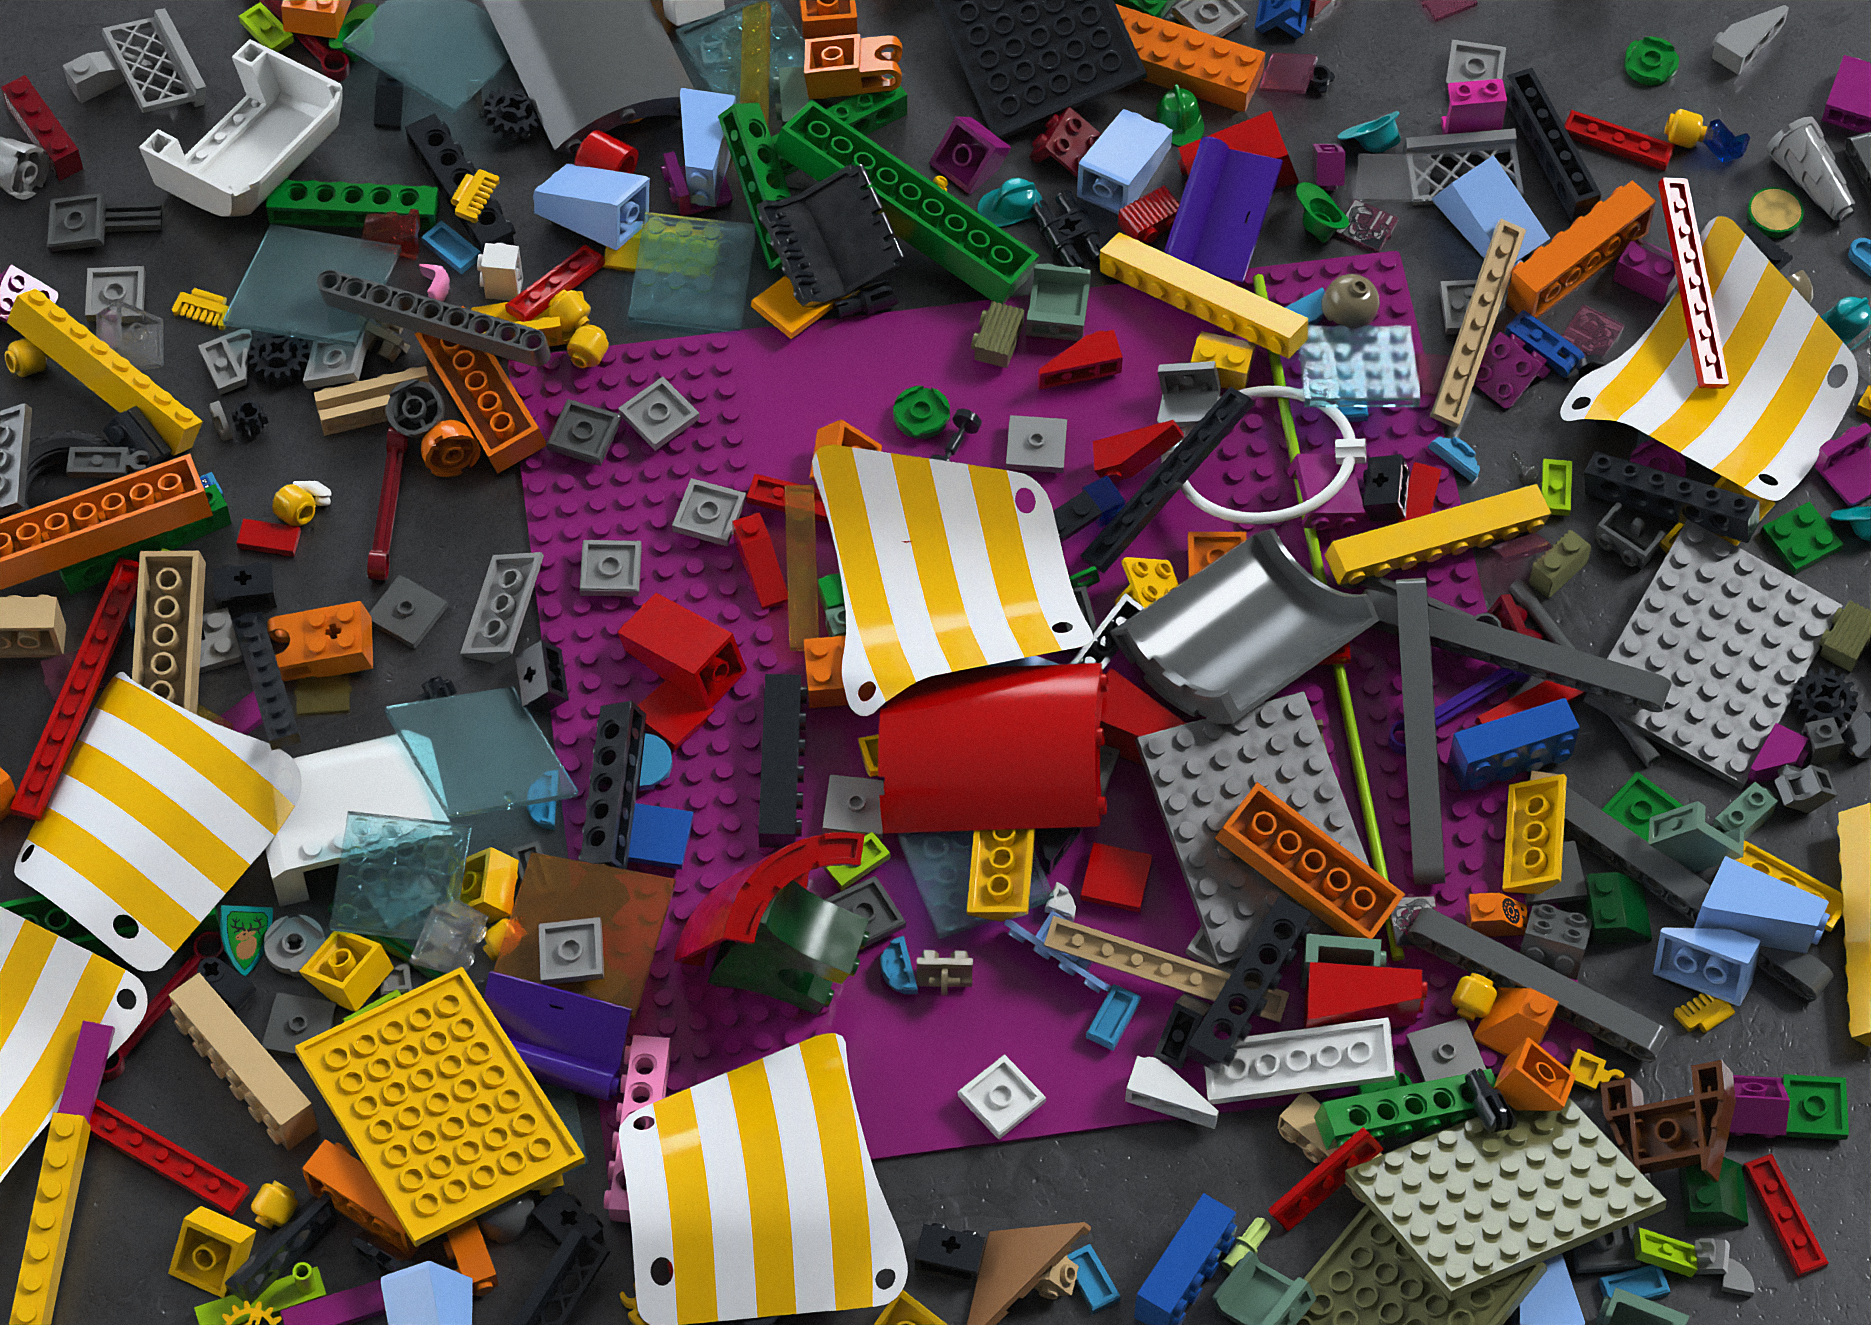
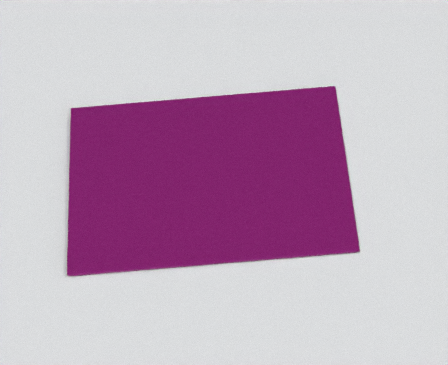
M1398 251L1248 268L1243 284L1225 280L1256 294L1252 278L1257 274H1262L1268 300L1286 307L1322 287L1326 291L1330 283L1339 276L1359 274L1368 278L1375 285L1379 293L1380 306L1375 319L1365 330L1357 332L1340 329V324L1334 320L1330 322L1326 319L1325 315L1317 324L1308 327V340L1289 359L1280 355L1286 387L1298 388L1314 393L1337 407L1333 369L1362 368L1368 421L1349 422L1355 439H1366V463L1354 464L1360 494L1365 493L1366 486L1364 484L1363 472L1368 468L1369 457L1402 454L1410 473L1414 462L1442 469L1431 514L1461 505L1452 466L1427 448L1437 437L1445 438L1441 421L1430 417L1436 399L1401 255ZM1123 283L1089 288L1083 333L1084 337L1096 331H1115L1123 356L1122 373L1041 390L1038 389L1037 385L1038 369L1077 341L1026 335L1027 314L1031 295L1010 297L1004 303L1007 306L1011 305L1013 308L1017 307L1024 310V324L1008 368L974 360L975 350L971 349L975 332L980 333L982 329L979 326L983 310H989L991 302H993L992 300L851 316L840 320L838 318L818 320L792 339L775 326L612 345L609 346L601 362L596 367H577L572 363L567 351L551 353L550 360L543 366L538 367L508 360L510 382L539 427L546 443L567 399L619 414L618 408L661 377H664L700 414L698 421L656 451L622 418L601 466L549 451L547 446L520 461L531 553L542 552L544 555L535 582L541 639L562 649L569 697L568 701L550 712L573 893L582 885L583 879L588 875L579 866V854L582 850V830L586 819V800L589 797L590 773L594 759L593 747L596 744L597 720L599 719L600 706L631 700L638 705L665 681V679L624 650L617 631L655 593H658L733 633L747 668V672L712 707L714 712L708 717V722L675 751L669 747L673 764L670 776L655 785L654 789L640 791L645 733L651 734L646 729L644 730L635 803L692 811L694 813L693 823L682 870L628 862L625 875L613 876L627 888L631 901L602 929L603 957L609 962L608 967L614 972L617 970L622 971L631 981L629 985L633 997L628 1008H631L632 1012L625 1048L626 1046H631L633 1035L670 1038L671 1059L665 1098L814 1036L836 1033L843 1036L846 1042L850 1082L871 1161L1180 1119L1126 1102L1125 1097L1126 1088L1137 1056L1156 1058L1153 1055L1173 1006L1185 992L1093 962L1088 971L1111 986L1116 984L1141 996V1002L1114 1051L1087 1039L1086 1033L1109 992L1103 989L1099 993L1083 983L1086 978L1076 972L1072 976L1058 967L1060 961L1053 956L1046 959L1033 951L1035 944L1026 939L1024 943H1021L1008 934L1010 928L1004 925L1005 921L999 922L967 915L974 830L883 833V839L879 840L890 852V859L844 890L876 876L906 921V928L864 947L863 950H858L856 958L860 959V963L853 977L849 975L842 984L832 982L830 989L835 992L828 1007L823 1006L817 1015L761 993L732 987H716L706 983L721 943L709 948L704 967L673 962L682 930L695 908L706 895L734 874L782 849L759 847L758 832L765 674L801 675L802 686H807L804 639L829 637L825 626V612L818 596V579L824 578L829 574H839L840 569L829 523L748 504L745 501L739 519L760 512L769 533L790 598L789 602L762 610L733 540V535L727 547L673 532L672 524L691 478L744 492L746 497L754 474L818 488L817 483L810 479L817 430L840 419L881 444V452L930 459L932 455L945 456V448L952 435L959 431L952 418L958 409H968L980 417L982 425L975 434L964 432L962 435L964 439L954 456L951 455L949 460L956 463L1009 470L1006 469L1010 415L1067 419L1063 473L1024 470L1009 471L1026 474L1040 484L1048 495L1053 511L1084 490L1087 491L1102 511V517L1061 543L1067 572L1070 577L1092 567L1085 563L1080 555L1162 464L1160 456L1135 476L1124 479L1119 483L1105 484L1094 471L1093 441L1158 424L1157 419L1163 395L1158 376V367L1161 364L1191 363L1196 340L1201 331L1248 341L1247 339ZM1258 344L1246 388L1274 386L1268 351ZM914 386H924V388L931 389V387L938 389L945 395L950 405V420L946 428L938 435L927 439H915L901 432L893 420V407L897 396L904 390ZM1221 387L1220 396L1228 389ZM1277 397L1252 399L1254 405L1196 469L1188 481L1208 501L1235 511L1261 513L1296 506L1299 502L1294 479H1289L1287 469L1291 463ZM1289 398L1300 454H1336L1335 441L1336 439H1343L1337 424L1317 407ZM1021 488L1015 496L1016 506L1021 512L1030 513L1033 511L1036 500L1031 490ZM1179 489L1104 574L1098 571L1100 582L1086 588L1097 628L1114 608L1116 598L1130 585L1121 563L1125 557L1168 560L1171 563L1178 584L1188 579V532H1246L1247 539L1256 532L1274 528L1291 556L1314 577L1305 531L1301 524L1302 517L1272 524H1243L1226 521L1196 507ZM1365 511L1356 528L1350 530H1341L1340 528L1316 530L1327 585L1343 593L1363 594V591L1367 589L1363 586L1347 589L1338 585L1324 555L1333 541L1398 523L1399 519L1372 522L1367 511ZM583 540L641 541L639 597L580 596ZM1472 547L1458 555H1453L1452 553L1443 555L1434 562H1427V560L1419 562L1416 571L1398 568L1391 570L1383 576L1394 582L1400 579L1426 577L1429 597L1473 616L1488 613ZM1091 576L1082 578L1078 583L1087 581ZM1064 622L1054 624L1052 630L1056 633H1066ZM1369 627L1350 641L1351 664H1344L1389 882L1405 893L1403 898L1434 896L1436 906L1433 907L1434 910L1467 926L1465 907L1469 894L1501 893L1526 905L1523 893L1505 892L1502 888L1509 785L1529 781L1527 771L1515 774L1514 777L1506 781L1497 780L1490 782L1479 790L1469 789L1461 791L1448 764L1454 733L1477 726L1475 723L1477 716L1508 701L1509 697L1506 686L1436 728L1446 884L1415 886L1406 755L1395 753L1388 745V736L1392 725L1397 721L1404 720L1400 641L1397 635ZM1431 646L1435 708L1501 669V667ZM1067 649L1037 656L1060 665L1070 664L1079 650ZM1120 649L1103 669V674H1106L1113 668L1186 724L1207 718L1200 714L1193 717L1165 700L1145 682L1143 678L1146 674L1136 662L1131 665ZM1332 664L1315 665L1264 702L1305 692L1314 719H1321L1323 721L1322 733L1330 762L1369 866L1374 870ZM807 691V704H801V712H806V730H800V739H805V757H799V765H804V783H798V792H803V810H797V819H802V837H796V842L804 838L825 834L822 832L830 775L885 780L884 777H878V775L870 777L867 774L858 738L879 734L881 708H887V702L879 707L875 713L868 716H860L854 713L849 705L809 708ZM1397 731L1393 734L1398 742L1406 744L1405 731ZM1119 757L1105 794L1107 814L1102 815L1100 826L1083 827L1081 834L1050 875L1044 871L1035 828L1028 915L1009 920L1014 921L1036 936L1050 914L1045 912V906L1056 882L1069 890L1075 902L1074 923L1200 963L1185 954L1186 949L1200 929L1201 923L1145 768L1142 765ZM1093 842L1153 855L1140 913L1080 900ZM823 867L809 871L807 890L825 900L842 892L824 871ZM591 900L586 905H594L598 900ZM1559 903L1548 904L1560 910ZM1532 906L1526 907L1528 921L1531 914ZM1421 909L1414 910V912H1412L1414 919L1417 917ZM1403 910L1401 912V916H1404V914L1408 913V910ZM1402 919V922L1408 926V922ZM1384 923L1373 939L1381 940V951H1386V967L1422 970V981L1427 982V999L1424 1000L1423 1013H1418L1415 1025L1391 1029L1395 1070L1407 1075L1413 1084L1421 1083L1423 1080L1406 1041V1035L1462 1018L1457 1015L1458 1009L1452 1004L1451 998L1459 980L1464 976H1470L1471 973L1416 945L1402 946L1405 958L1400 961H1393ZM1400 929V931L1407 935V929ZM1338 932L1327 934L1329 936H1342ZM904 935L917 984V958H921L924 950H935L939 953V958H951V953L954 951H966L968 958H973L972 987H947V996H941V987L917 986L918 994H903L894 991L885 983L881 975L880 957L893 939ZM1524 935L1489 938L1520 953ZM1305 942L1297 943L1294 949L1298 950L1292 964L1289 967L1284 964L1279 973L1283 977L1276 989L1289 992L1280 1023L1254 1015L1249 1022L1253 1027L1248 1036L1303 1029L1305 988H1300L1301 959ZM1263 956L1259 958L1266 965L1274 963L1270 957ZM1192 995V996H1194V997H1196V998H1198V999H1201V1000H1203V1001H1205V1002H1207V1003H1209V1004H1211V1005H1213V1003H1214L1213 1001H1210V1000H1207V999H1204V998H1201V997ZM1229 1008L1233 1014L1241 1015L1244 1013V1011ZM1555 1016L1539 1045L1565 1067L1570 1065L1574 1052L1577 1049L1596 1056L1590 1034ZM1475 1017L1474 1021L1466 1020L1472 1036L1482 1018ZM1223 1031L1214 1033V1036L1220 1040L1229 1038L1228 1034ZM1475 1041L1486 1069H1492L1494 1076H1498L1507 1056ZM625 1048L619 1078H621L622 1074L628 1073V1065L624 1064ZM1005 1054L1046 1097V1102L1001 1139H998L958 1097V1091ZM1188 1057L1183 1068L1179 1069L1160 1060L1162 1064L1168 1065L1208 1101L1204 1065ZM642 1068L638 1073L646 1075L652 1072V1069ZM1358 1085L1310 1091L1307 1093L1317 1101L1355 1096ZM619 1093L617 1097L613 1096L611 1101L598 1098L607 1178L609 1162L615 1161L616 1151H612L613 1133L619 1132L620 1122H616L618 1103H623L625 1093ZM1301 1093L1212 1104V1106L1218 1110V1114L1289 1105ZM640 1096L634 1101L636 1103H644L648 1098ZM642 1125L634 1126V1128L637 1130H643L645 1128ZM608 1180L609 1190H611L612 1180ZM623 1185L622 1189L627 1191V1185Z

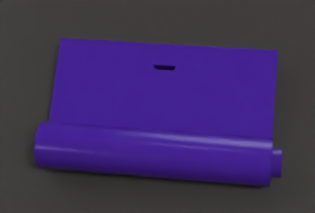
M1208 136L1202 137L1164 253L1223 280L1243 284L1283 161L1281 159L1229 149L1228 145L1220 139Z
M489 972L484 1001L537 1082L606 1101H611L613 1096L617 1097L619 1095L621 1083L619 1073L632 1012L631 1008L498 972Z

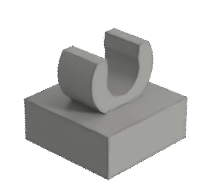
M1701 1238L1695 1241L1698 1266L1696 1275L1727 1274L1730 1244L1726 1239Z

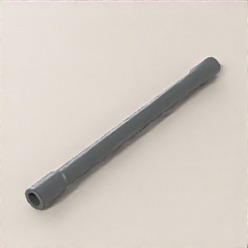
M1518 579L1513 582L1508 590L1521 607L1530 614L1551 643L1575 649L1540 605L1537 597L1524 580ZM1609 716L1646 767L1654 765L1660 759V754L1644 735Z

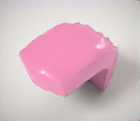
M419 264L421 274L433 280L427 290L428 297L444 302L450 289V278L443 266Z

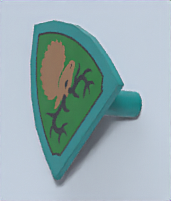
M221 905L220 929L223 946L232 966L238 973L244 976L257 965L265 952L264 938L266 931L272 924L273 907Z

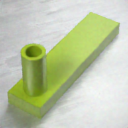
M306 1262L297 1263L293 1267L292 1275L275 1280L250 1305V1308H255L257 1302L261 1301V1310L266 1311L269 1307H273L270 1315L273 1318L281 1315V1310L327 1296L318 1266L311 1268ZM233 1294L194 1307L199 1325H225L226 1321L222 1317L223 1313L232 1316L234 1314L232 1306L235 1304L239 1310L244 1309V1302ZM250 1314L238 1317L232 1325H244L249 1321Z

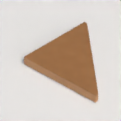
M1085 1222L989 1231L967 1325H996L1009 1313L1006 1310L1019 1297L1023 1299L1040 1282L1038 1278L1051 1265L1055 1267L1072 1250L1070 1246L1082 1234L1087 1235L1090 1232L1091 1226Z

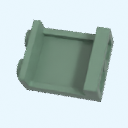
M1049 263L1035 264L1030 306L1027 314L1026 335L1073 341L1082 339L1091 270L1081 267L1055 266Z
M1697 801L1650 817L1648 845L1696 873L1720 865L1725 856L1733 860L1743 857L1744 831L1737 828L1722 833L1705 822L1706 806Z
M1307 934L1301 959L1300 988H1305L1310 962L1386 967V951H1381V940Z
M1248 1251L1236 1263L1234 1270L1216 1288L1215 1294L1212 1296V1300L1220 1314L1238 1325H1296L1317 1299L1307 1281L1300 1277L1295 1281L1261 1263L1256 1253Z
M1616 1287L1612 1298L1605 1296L1595 1325H1686L1689 1315Z

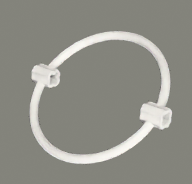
M1286 386L1244 388L1238 391L1249 396L1251 399L1281 397L1299 400L1317 407L1331 417L1343 435V439H1336L1335 441L1336 464H1342L1338 474L1323 491L1313 498L1296 506L1272 512H1241L1218 506L1202 497L1188 480L1181 486L1180 490L1196 507L1226 521L1243 524H1272L1291 520L1305 515L1329 501L1344 486L1353 470L1354 464L1366 463V439H1355L1353 429L1343 413L1332 403L1314 393ZM1183 426L1181 428L1184 438L1195 426ZM1182 440L1161 455V463L1166 460Z

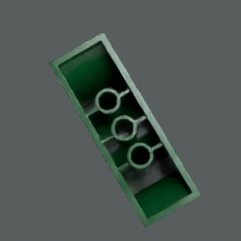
M793 879L779 890L769 902L760 920L753 944L729 940L721 942L706 983L716 987H732L761 993L817 1015L823 1006L828 1007L835 992L830 989L832 982L842 984L849 975L852 977L855 975L860 963V959L856 958L859 948L863 950L869 938L870 932L866 931L869 919L814 895Z

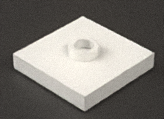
M1005 1054L958 1091V1097L998 1139H1001L1046 1102V1097Z

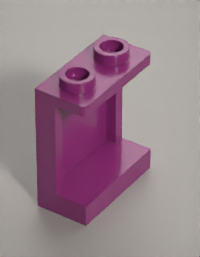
M1296 454L1287 470L1289 479H1298L1302 499L1305 502L1323 491L1334 480L1342 464H1336V454ZM1354 467L1348 480L1335 496L1319 508L1305 515L1301 522L1302 528H1313L1314 530L1340 528L1341 530H1350L1357 527L1365 514Z

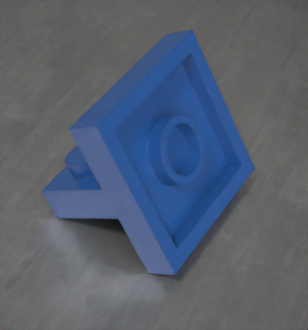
M1259 0L1254 29L1263 34L1278 26L1298 39L1305 32L1310 0Z

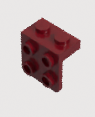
M1069 107L1059 115L1055 113L1045 122L1046 130L1034 140L1032 144L1034 149L1029 158L1038 164L1052 156L1078 178L1079 162L1102 134Z

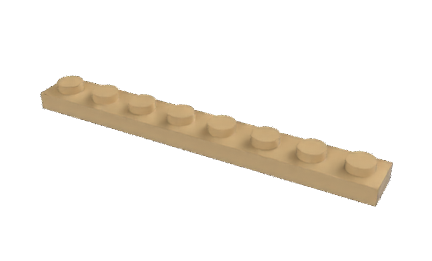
M1502 218L1496 224L1430 417L1454 428L1460 425L1511 276V271L1526 229Z
M1056 916L1052 917L1043 945L1213 1002L1231 975L1230 973ZM1253 981L1244 983L1251 990L1259 988V985ZM1269 989L1264 997L1268 1002L1259 1017L1280 1023L1289 992L1279 989L1273 992ZM1232 1006V1007H1231V1008H1234V1009L1243 1011V1009L1240 1008V1007H1238V1006Z

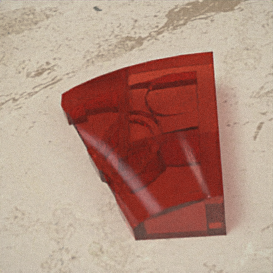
M410 209L408 215L399 216L396 211L387 212L386 214H367L363 227L362 248L416 260L420 252L417 236L421 226L419 210Z

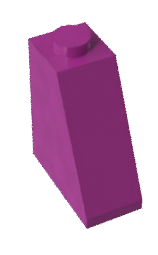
M1843 56L1821 121L1860 133L1871 131L1870 62L1856 57Z

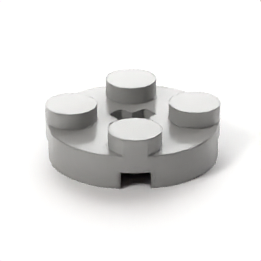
M306 915L279 918L271 924L265 933L264 949L267 960L277 971L290 974L293 977H301L300 969L325 942L321 926L314 919ZM299 939L302 940L299 949L290 950L289 941L297 942Z

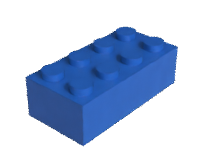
M1562 698L1454 733L1448 764L1461 791L1469 789L1479 790L1493 781H1506L1514 777L1515 774L1524 771H1537L1543 765L1552 762L1557 764L1565 762L1573 754L1580 727L1566 698Z
M1205 1193L1202 1194L1138 1291L1134 1318L1146 1325H1181L1186 1317L1184 1310L1189 1303L1192 1305L1196 1303L1203 1290L1200 1287L1205 1278L1210 1280L1219 1266L1217 1262L1222 1252L1227 1254L1235 1242L1236 1238L1233 1236L1238 1226L1235 1225L1236 1212Z

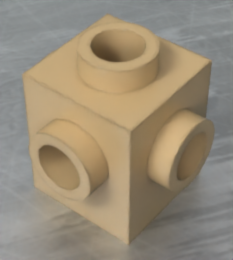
M1066 1255L1055 1267L1051 1265L1038 1278L1040 1282L1034 1288L1039 1291V1295L1047 1299H1057L1058 1296H1072L1079 1266L1068 1259V1255Z

